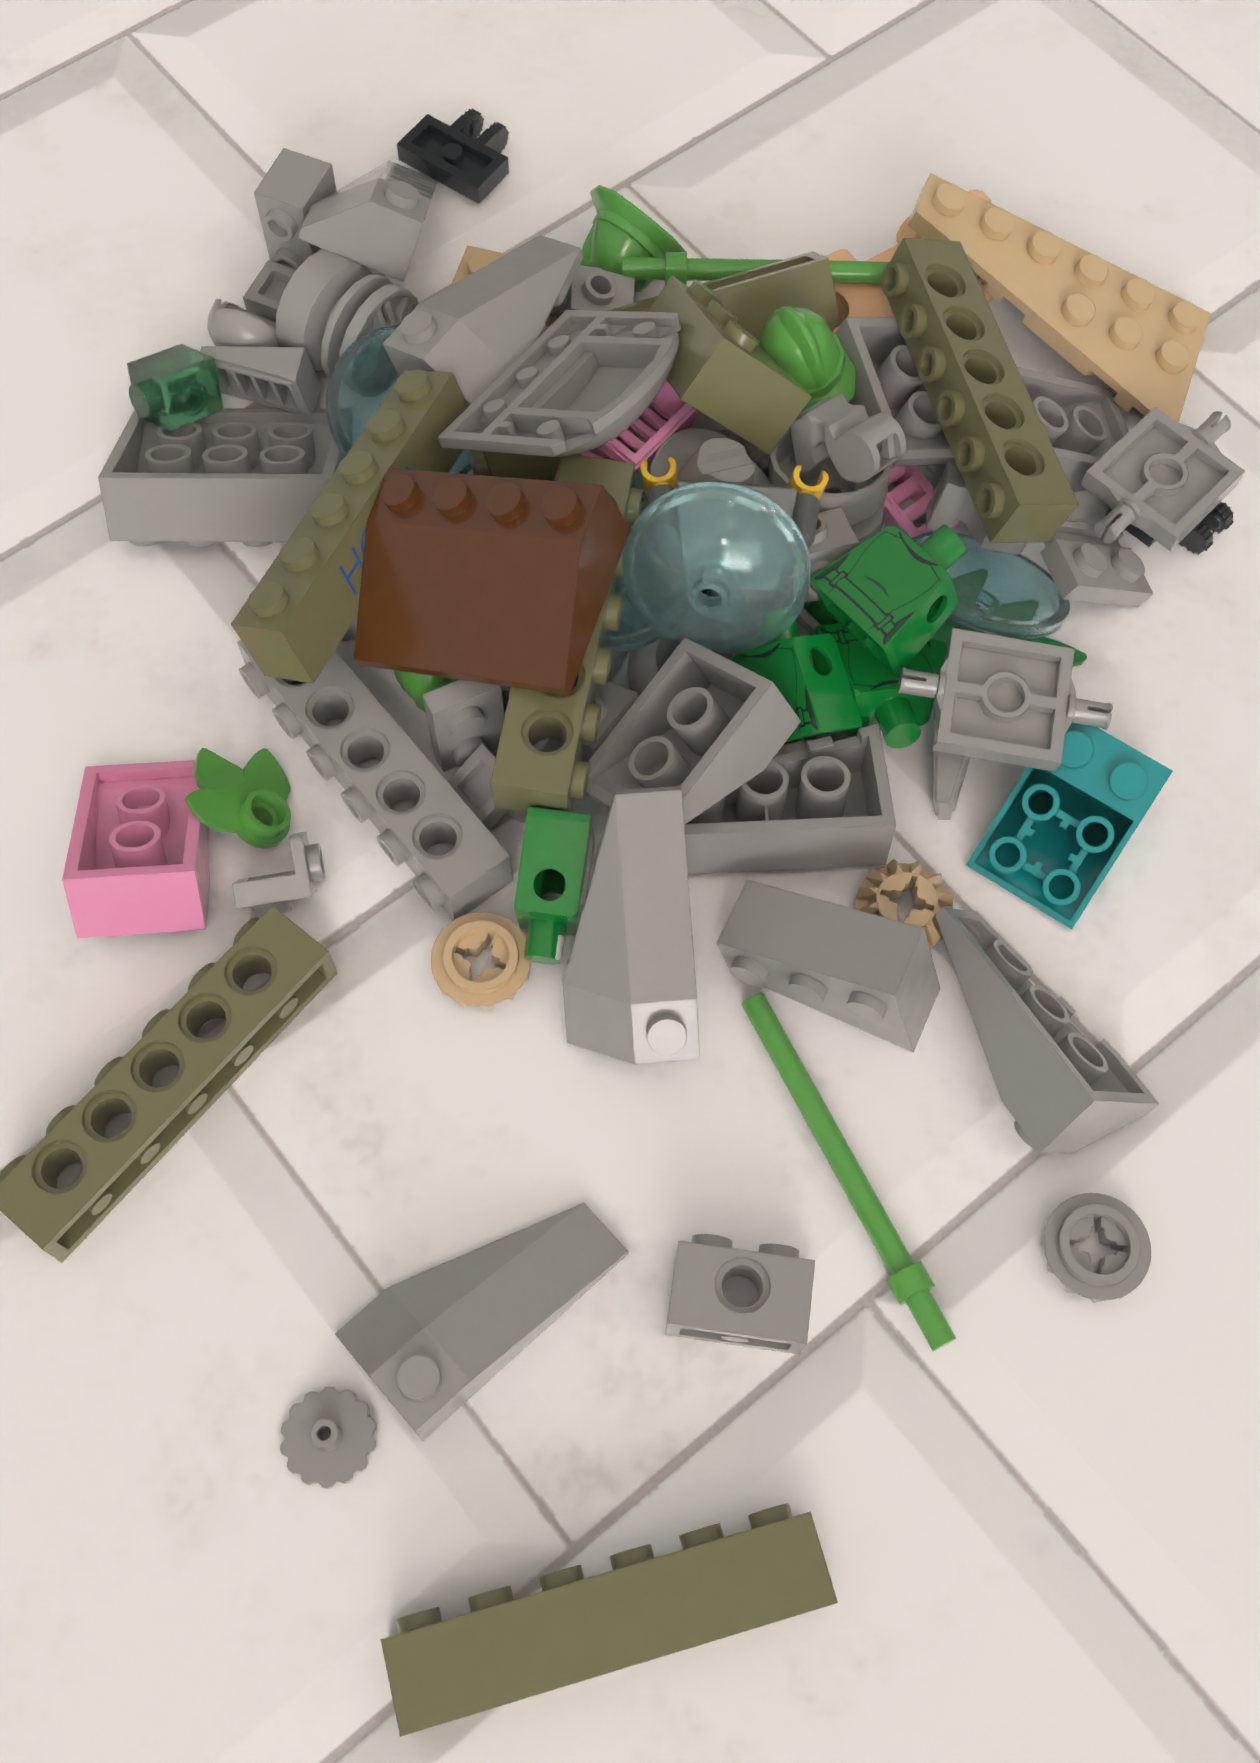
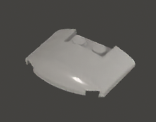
M566 310L438 436L441 447L560 457L580 454L595 449L616 438L644 413L663 387L679 348L678 332L681 330L679 314L671 312Z

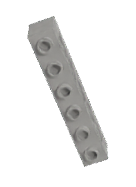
M241 640L237 642L245 663L244 666L239 668V672L249 689L259 699L264 695L270 698L276 706L272 709L276 720L291 739L300 735L308 744L310 749L306 753L317 772L326 781L334 776L345 789L341 793V797L354 817L360 823L369 819L379 830L380 834L376 836L377 841L391 862L397 867L405 862L417 877L412 881L413 885L429 908L435 911L442 907L449 917L455 920L468 914L513 881L509 853L336 650L314 683L305 682L299 685H291L295 680L264 676ZM331 719H345L338 725L324 726ZM367 759L381 760L377 765L370 768L357 767L359 763ZM411 800L417 802L413 808L407 811L391 809L400 801ZM437 843H449L454 846L450 852L443 855H431L426 852Z

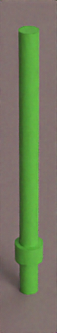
M665 252V258L622 257V275L635 278V280H664V285H666L671 276H674L686 285V281H712L781 260L687 258V252ZM829 260L833 283L881 284L880 278L883 270L890 262Z
M760 992L748 997L741 1005L891 1276L886 1282L898 1304H907L933 1352L950 1344L957 1338L930 1291L935 1285L921 1261L914 1263L764 993Z

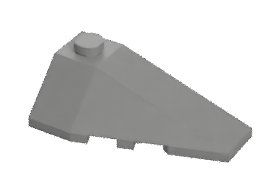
M539 235L418 304L383 343L399 376H401L404 370L416 369L453 372L469 407L547 330L545 323L552 308L562 304L584 257L581 248Z

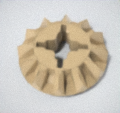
M893 859L883 867L876 870L872 868L858 888L855 909L898 921V904L890 901L889 898L899 899L902 893L906 892L907 888L913 889V904L922 908V910L912 909L909 916L905 917L903 922L924 928L929 948L937 945L943 939L935 915L943 907L953 908L954 894H950L943 884L942 874H933L924 869L920 860L907 864L898 863Z
M489 912L466 914L450 922L437 936L431 952L432 973L442 994H446L457 1001L462 1008L470 1005L482 1006L490 1010L495 1004L506 999L513 1000L523 983L529 980L531 961L524 959L527 938L523 931L508 918ZM492 941V962L500 966V968H485L481 975L477 976L475 981H473L471 963L463 957L467 958L468 955L478 957L483 949H487L489 942Z

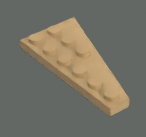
M930 173L921 189L908 226L923 239L960 241L973 271L988 283L984 291L998 303L1005 297L1026 315L1022 323L1084 376L1095 374L1117 392L1112 400L1126 412H1129L1134 407L1142 415L1146 416L1156 407L1179 423L1211 313Z

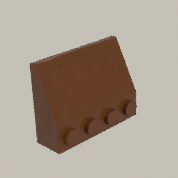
M388 468L366 524L354 660L361 666L570 696L631 527L603 485Z

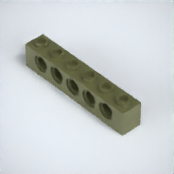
M903 238L892 259L885 266L880 283L990 543L1049 542L1079 504L961 242Z
M576 454L562 456L557 481L603 485L627 523L639 526L643 509L644 489L634 488L635 463ZM626 541L570 696L511 687L490 781L495 808L527 813L529 806L571 812L574 798L584 800L589 780L590 762L581 761L585 741L596 742L598 736L601 705L593 704L596 685L607 686L613 651L612 649L604 648L607 630L618 631L623 594H616L615 590L618 577H629L634 541ZM547 738H554L564 743L559 749L552 752H543L534 748L536 743Z
M273 905L261 918L255 917L245 923L236 934L233 946L216 963L205 965L194 975L188 986V992L170 1010L164 1009L147 1023L142 1032L141 1040L124 1057L114 1058L101 1069L95 1079V1086L78 1104L61 1110L49 1123L46 1129V1136L27 1155L19 1156L5 1166L0 1172V1211L42 1250L63 1263L337 975V970L329 951ZM257 973L271 974L269 981L262 988L253 991L243 989L245 982L252 975ZM216 1018L226 1020L223 1029L217 1035L210 1038L198 1037L200 1028L207 1021ZM169 1065L179 1066L178 1074L171 1083L162 1087H152L153 1078L160 1069ZM122 1113H131V1121L125 1131L114 1137H105L106 1126L112 1118ZM82 1162V1171L79 1178L68 1187L57 1188V1179L60 1172L69 1164Z

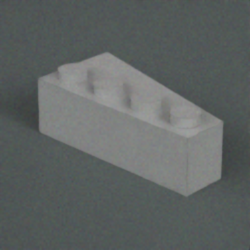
M879 723L859 728L857 736L833 742L831 736L807 741L806 749L775 756L764 771L685 824L688 874L886 865L896 829V820Z

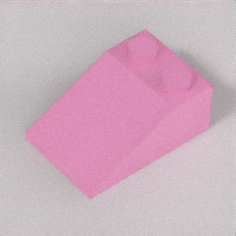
M195 760L85 766L62 878L77 938L118 937L121 935L162 932L180 933L206 929L210 891L209 827L192 813L185 801L187 795L199 790L194 777Z

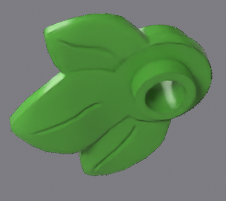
M202 748L197 753L194 764V777L199 790L191 792L185 798L192 813L206 826L219 832L236 833L244 842L251 846L267 849L280 844L290 829L291 812L286 803L290 793V785L275 757L267 749L263 748L255 753L242 769L207 748Z

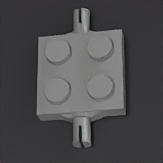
M1156 407L1142 418L1086 471L1081 483L1082 487L1112 509L1108 515L1095 525L1094 531L1097 537L1100 539L1106 533L1103 542L1112 543L1129 525H1133L1171 551L1239 484L1245 473L1244 469L1225 457L1215 444L1231 428V421L1228 416L1225 415L1220 420L1223 412L1215 411L1197 429L1176 422Z
M952 628L947 638L945 660L939 673L934 674L902 667L897 688L898 694L903 693L933 699V706L937 717L933 751L1053 772L1062 763L1064 737L1071 723L1099 727L1106 730L1110 725L1111 711L1113 710L1112 703H1101L1076 698V691L1072 681L1075 649Z

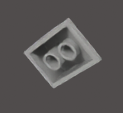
M846 317L835 334L838 336L842 347L856 368L855 393L850 404L864 405L868 417L876 413H886L900 424L906 438V452L901 459L892 465L947 464L948 461L955 463V458L942 427L937 421L936 413L923 382L919 378L904 337L900 333L896 318Z
M1017 367L1073 492L1086 490L1081 486L1086 471L1129 432L1117 403L1112 400L1114 395L1111 389Z
M684 637L588 761L590 762V773L586 795L610 808L614 791L681 786L685 825L764 771L801 723V720L772 681Z

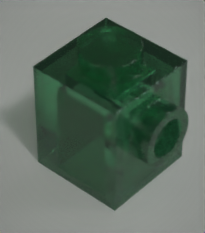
M179 344L127 363L131 383L129 398L138 417L168 431H172L224 410L215 358L184 344Z

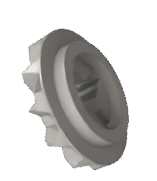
M1084 1193L1062 1202L1047 1218L1048 1221L1040 1244L1045 1250L1047 1271L1055 1274L1065 1286L1066 1293H1074L1089 1298L1093 1303L1122 1298L1132 1292L1145 1278L1151 1262L1150 1238L1141 1219L1125 1203L1105 1194ZM1094 1222L1095 1232L1098 1233L1100 1244L1110 1246L1111 1250L1121 1251L1106 1255L1100 1259L1095 1273L1094 1265L1091 1264L1090 1254L1085 1251H1079L1078 1247L1070 1246L1085 1241L1090 1236Z

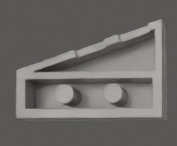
M751 880L746 881L717 941V945L730 973L739 981L754 987L768 988L913 1053L940 991V984L924 928Z

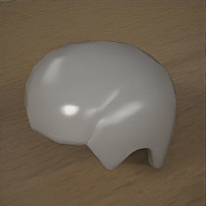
M221 299L215 300L209 312L207 324L209 335L215 346L280 347L275 334L276 322L249 312L233 303L225 301L221 304Z

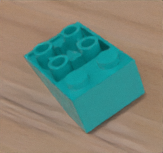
M1071 723L1064 737L1061 765L1055 772L1030 767L1025 769L966 866L1073 929L1173 770L1098 727Z

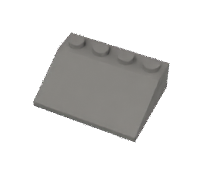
M135 408L98 476L110 541H129L136 546H151L161 541L186 542L196 547L209 546L216 542H242L250 547H263L273 542H287L310 509L311 504L317 499L342 459L351 449L352 409H315L313 415H304L282 409Z

